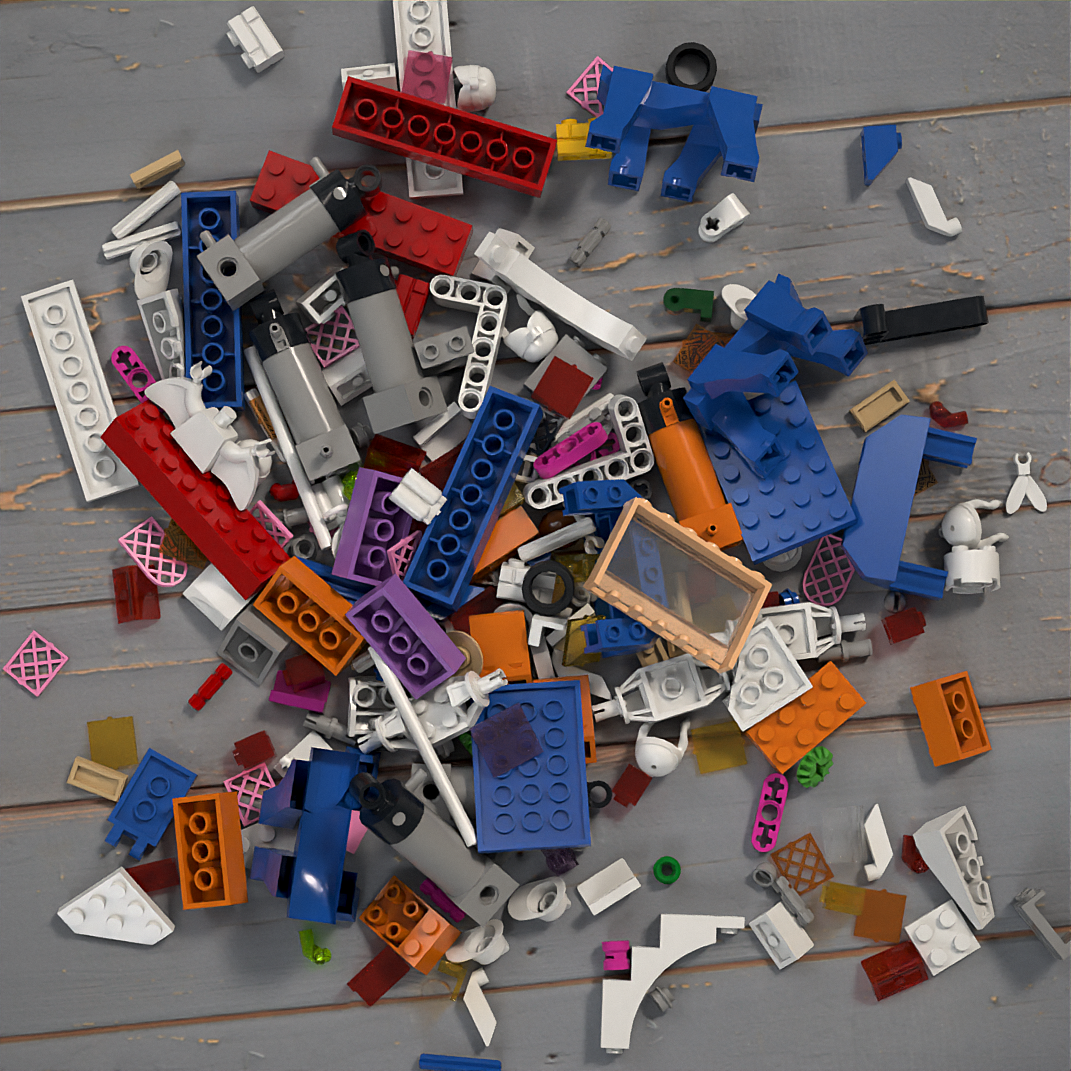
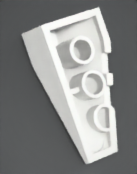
M178 289L168 290L137 300L161 379L173 377L186 378L184 303Z
M961 806L926 822L913 834V837L925 863L976 929L981 930L995 915L988 884L982 881L980 866L983 865L982 856L977 857L974 845V840H978L976 829L966 806Z

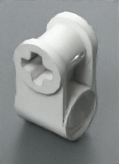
M732 193L702 217L698 228L699 235L706 242H715L730 230L741 225L750 216V213L736 195ZM707 224H709L710 226H713L715 224L717 226L716 230H707Z

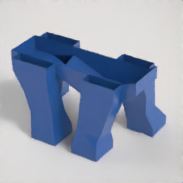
M603 64L597 99L605 107L604 113L590 123L585 147L615 153L610 165L608 185L639 191L645 168L651 129L664 130L693 125L679 158L665 171L661 189V196L692 203L695 190L721 156L723 157L721 176L734 177L750 182L755 181L759 163L755 135L763 104L756 103L758 96L711 86L710 93L653 81L652 73L614 66L612 72Z
M779 273L775 283L768 280L744 309L748 319L725 347L715 344L687 380L691 389L683 397L696 423L725 437L754 472L764 479L773 471L785 456V453L777 436L763 429L743 392L770 393L778 398L799 372L791 356L823 364L849 377L868 354L859 332L853 329L832 330L824 312L815 307L805 309L791 279Z
M346 746L345 752L311 747L309 761L293 759L279 785L263 791L258 824L293 830L297 819L301 816L294 853L290 850L255 846L250 879L265 882L272 896L287 899V918L336 924V920L356 921L360 889L356 886L358 873L345 871L343 866L352 810L360 811L362 805L351 795L349 784L355 775L362 772L371 774L377 780L381 752L371 751L368 754H364L360 748ZM371 787L367 788L364 794H367Z

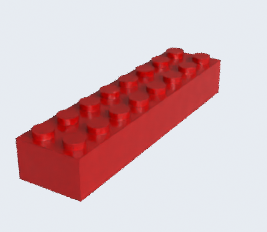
M350 76L347 78L332 125V133L335 136L541 198L557 145L556 139Z
M269 150L252 192L250 203L253 208L273 214L309 190V186L320 178L311 165ZM380 191L376 196L366 197L362 200L361 203L367 211L366 216L342 232L332 236L339 239L361 229L366 230L373 237L375 253L435 275L456 277L473 234V225Z
M149 399L116 417L100 437L245 601L264 589L278 568L291 559L289 555L248 509L241 511L237 508L228 488L222 480L211 471L202 473L170 434L175 430V427Z

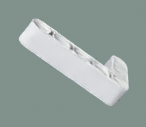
M438 275L430 283L431 295L436 304L479 313L472 339L474 353L468 356L458 400L462 414L468 419H475L491 384L509 307L507 293L498 285L448 275ZM441 286L450 288L447 294L439 295L436 293L437 289ZM468 291L476 293L475 298L472 300H465L462 297ZM493 297L503 299L499 305H491L489 303ZM488 322H493L497 325L492 331L484 330L483 326ZM481 348L491 350L490 354L485 357L478 356L477 352ZM476 373H481L485 376L484 380L479 383L472 382L470 379ZM475 399L479 403L475 408L469 409L464 406L466 401Z
M620 394L612 397L608 404L609 414L621 451L563 470L551 478H541L526 484L522 492L525 502L537 509H543L563 502V494H560L557 490L558 483L564 479H567L568 485L583 481V475L589 470H592L594 473L592 481L626 480L651 470L654 465V456L636 401L631 397ZM622 401H627L628 411L620 415L618 405ZM630 427H635L636 436L628 441L626 431ZM642 452L645 458L644 462L640 466H635L634 457ZM617 461L619 470L616 474L610 475L608 471L609 465ZM541 488L543 491L542 498L537 502H533L531 498L532 492L535 489Z

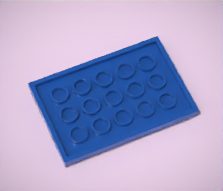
M796 380L789 383L778 398L770 393H764L747 400L763 429L777 436L785 453V456L766 479L754 472L725 437L698 424L714 470L728 503L732 504L742 531L741 535L754 565L857 523L854 512Z
M580 680L509 684L488 693L490 703L487 707L483 708L476 724L471 730L478 854L591 846ZM472 698L469 699V700H470V706H471V704L474 702V700H473Z

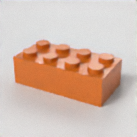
M296 556L278 568L253 604V606L335 676L352 663V660L356 658L367 643L366 639L345 615L353 605Z
M832 661L827 662L808 678L813 686L811 689L744 732L779 774L786 772L866 704L865 700Z
M237 791L172 798L183 910L248 903Z

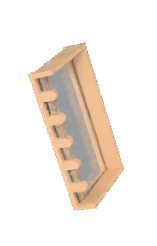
M637 497L624 503V508L583 588L637 622L642 623L645 627L721 674L732 670L772 584L765 580L764 575L751 571L743 566L742 561L738 558L721 552L716 544L706 542L698 537L694 530L682 527L676 523L671 515L654 509L649 501Z

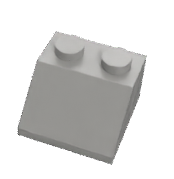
M252 602L235 620L216 653L260 686L285 654L293 639L253 606L254 603Z

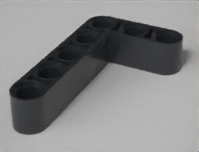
M973 296L885 311L884 304L868 305L860 308L853 318L855 331L861 334L865 345L973 328L989 323L984 296Z

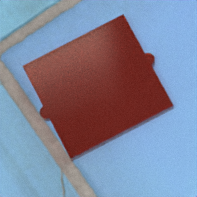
M554 356L531 398L547 406L548 411L553 410L570 420L594 378L577 369L576 364L570 365Z

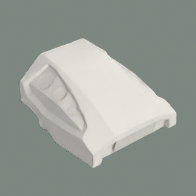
M212 563L183 592V595L221 631L255 596L253 595L245 601Z
M376 676L348 678V736L367 735L376 731L375 719L379 716H386L396 708V705L384 681L376 680Z

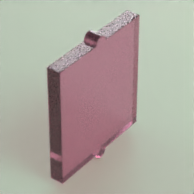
M409 50L402 92L435 103L445 104L453 57L436 55L432 51L424 53Z

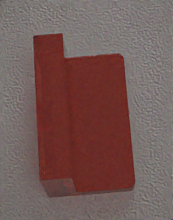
M375 434L368 448L363 468L403 478L411 468L419 473L427 451Z
M465 442L419 469L420 475L443 492Z
M128 565L112 569L118 624L160 619L157 585L147 578L138 565ZM148 565V569L155 570V566ZM150 573L156 579V574Z
M491 585L447 619L452 623L456 631H462L471 636L469 616L494 613L504 602L501 598H496L497 593Z
M175 857L125 869L145 893L181 884Z
M911 940L861 961L877 1001L928 980L924 963Z
M387 945L347 985L353 992L356 991L369 1006H372L410 970V967L391 946Z

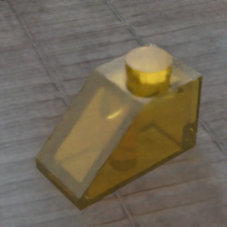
M827 881V886L822 885L819 902H823L822 908L861 916L866 888Z

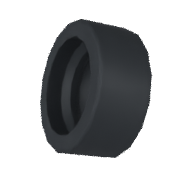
M696 42L683 43L675 47L669 54L666 63V80L670 85L706 92L712 86L717 72L716 59L712 51L703 44ZM688 54L701 57L707 66L705 78L693 85L680 81L675 72L677 61Z
M551 560L540 561L531 566L525 574L522 584L523 599L528 607L536 613L543 615H554L565 610L571 603L575 590L574 578L569 569L561 563ZM543 572H553L561 577L565 590L560 600L555 603L546 604L535 598L532 592V583L537 575Z

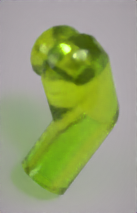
M312 929L298 931L302 953L306 958L317 965H323L331 960V951L328 948H321L314 943Z

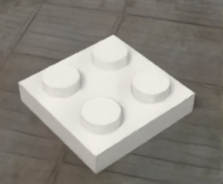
M952 899L903 927L933 976L981 947Z

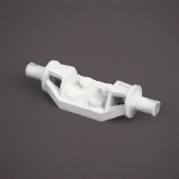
M811 602L761 608L754 623L755 625L768 616L795 660L818 657L832 645L840 644L843 632L864 631L866 629V623H854L865 621L863 613L839 616L835 606L826 608ZM739 618L734 621L726 620L724 632L708 635L727 645ZM831 634L829 637L817 640V637Z
M688 653L639 668L620 687L614 688L616 693L615 699L591 706L596 723L617 715L623 717L625 724L630 723V721L656 723L707 707L722 693L731 691L730 683L734 678L737 661L732 670L721 674L714 669L700 670V667L708 666ZM638 687L639 690L622 698V695Z
M500 668L482 678L474 671H469L463 676L451 677L441 682L418 699L414 697L409 698L433 748L473 729L483 708L487 707L490 703L488 693L508 684L507 679L502 680L506 678V675ZM472 698L474 702L467 709L465 702ZM397 707L386 716H379L375 719L376 731L358 738V744L363 743L359 745V748L364 754H368L383 745L390 752L398 750L419 751ZM404 734L407 738L399 740L398 735Z

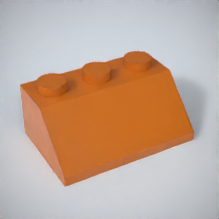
M967 671L910 688L913 702L921 721V728L929 747V754L935 767L992 750Z

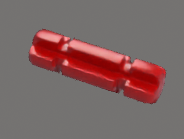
M221 663L215 669L216 673L214 675L211 674L200 686L199 692L197 694L194 693L188 700V703L195 710H201L206 704L205 701L207 699L210 700L223 685L224 679L227 680L232 675L233 671L226 664Z

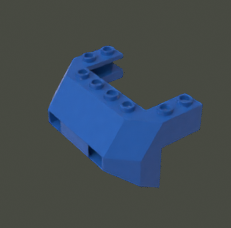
M901 414L864 439L850 502L857 523L844 529L841 548L862 580L884 589L939 601L943 598L948 571L900 561L921 461L926 459L967 469L972 464V456L977 438L929 427L931 418Z
M624 479L578 481L559 489V493L563 494L565 510L562 511L563 516L584 515L585 518L590 517L596 527V531L593 532L595 537H601L605 544L624 508V503L635 497L643 498ZM631 519L606 570L669 609L658 537ZM595 545L594 548L597 551V555L588 554L585 551L589 576L603 548H597ZM599 597L596 601H593L596 616L595 623L580 626L581 631L585 633L587 647L584 648V653L601 652L602 659L635 654L651 649L660 637V635L645 627L642 623L637 622Z

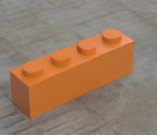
M522 506L517 509L515 507L508 509L501 515L502 518L496 522L469 585L518 554L519 547L541 537Z

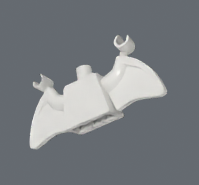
M202 361L191 367L190 375L193 379L185 377L167 378L147 387L145 395L169 415L176 428L170 434L202 473L211 471L228 488L237 508L241 511L247 509L254 497L258 484L259 458L271 456L276 452H269L266 448V444L272 440L266 439L255 443L254 447L249 446L246 448H242L235 443L238 434L230 425L237 417L235 411L228 406H224L220 411L215 407L206 409L202 401L201 392L203 384L201 381L212 373L210 365L202 371Z

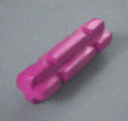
M429 878L425 879L420 885L419 889L426 896H431L430 899L445 913L448 912L455 922L459 923L466 916V913L440 888L438 889L436 884Z

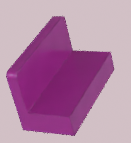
M278 670L274 689L270 692L269 701L324 714L331 682Z

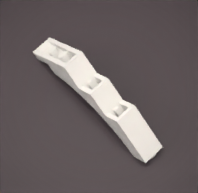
M489 231L474 253L517 294L539 304L552 317L576 328L589 341L630 361L634 359L647 338L633 325L613 316L581 297L543 271L523 254L511 249L496 234Z
M660 914L659 947L631 946L630 979H602L601 1048H606V1053H623V1048L629 1049L630 1033L637 1009L645 993L658 976L684 955L703 946L716 943V928H721V933L738 934V928L744 929L745 917Z

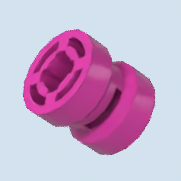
M629 940L602 942V951L605 952L606 958L603 961V970L631 969L630 959L627 958V951L630 949Z

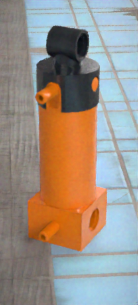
M663 362L636 371L645 397L647 396L646 400L637 405L678 524L694 530L697 536L704 541L716 544L720 551L740 545L744 540L741 535L742 531L732 504L726 503L699 426L683 399L688 393L686 388L670 389V379ZM686 555L689 563L696 561L690 556Z

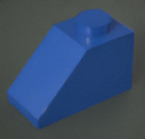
M896 125L863 127L861 131V146L865 186L873 183L895 158L898 149L902 148L901 133H897Z

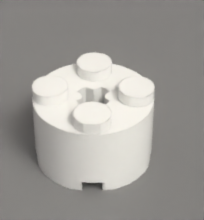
M964 545L952 547V552L946 553L943 556L944 571H948L945 581L946 591L953 587V593L976 594L984 593V587L991 586V591L1000 588L999 554L996 552L995 546H981L979 550H968V546Z

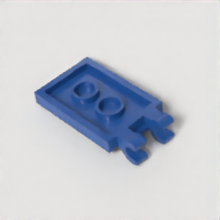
M149 748L108 818V821L113 823L114 826L107 835L105 842L117 847L123 834L136 841L129 855L140 861L149 844L154 847L158 846L173 820L172 798L186 797L198 775Z

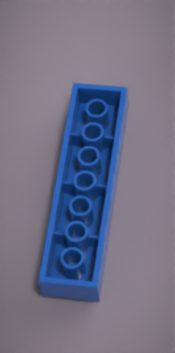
M236 191L181 193L186 378L193 379L190 375V369L200 361H202V371L210 365L212 367L211 375L201 381L203 384L201 397L206 409L215 407L220 411L224 406H228L235 412L245 411L242 306L234 311L231 309L197 258V255L207 249L199 237L203 231L208 230L216 242L228 234L232 240L240 236L239 197ZM236 270L228 271L226 276L234 275Z
M489 386L442 492V496L447 501L441 507V513L438 516L435 515L427 526L403 580V583L414 596L454 612L458 611L544 415L539 404Z

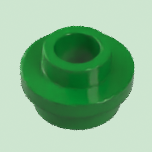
M664 856L655 862L653 873L659 882L671 884L679 878L681 867L679 862L673 857ZM664 865H670L672 868V873L668 876L662 873Z

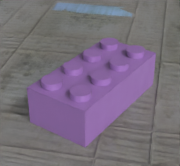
M359 467L332 575L378 586L392 576L387 550L399 543L401 539L408 537L413 519L411 515L389 499L390 494L402 480L401 477ZM402 547L396 550L395 554L400 555Z
M396 573L358 599L345 614L415 699H418L455 674L466 659Z

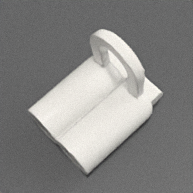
M412 468L405 474L389 496L392 502L414 519L423 521L427 525L431 523L435 515L438 516L441 513L440 509L447 501L442 496L441 490Z
M336 475L322 483L311 486L328 531L337 527L340 528L345 524L350 504V497L339 475Z

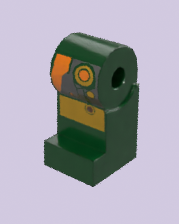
M671 288L664 294L663 307L666 312L672 315H678L682 312L701 314L700 321L711 322L714 291Z

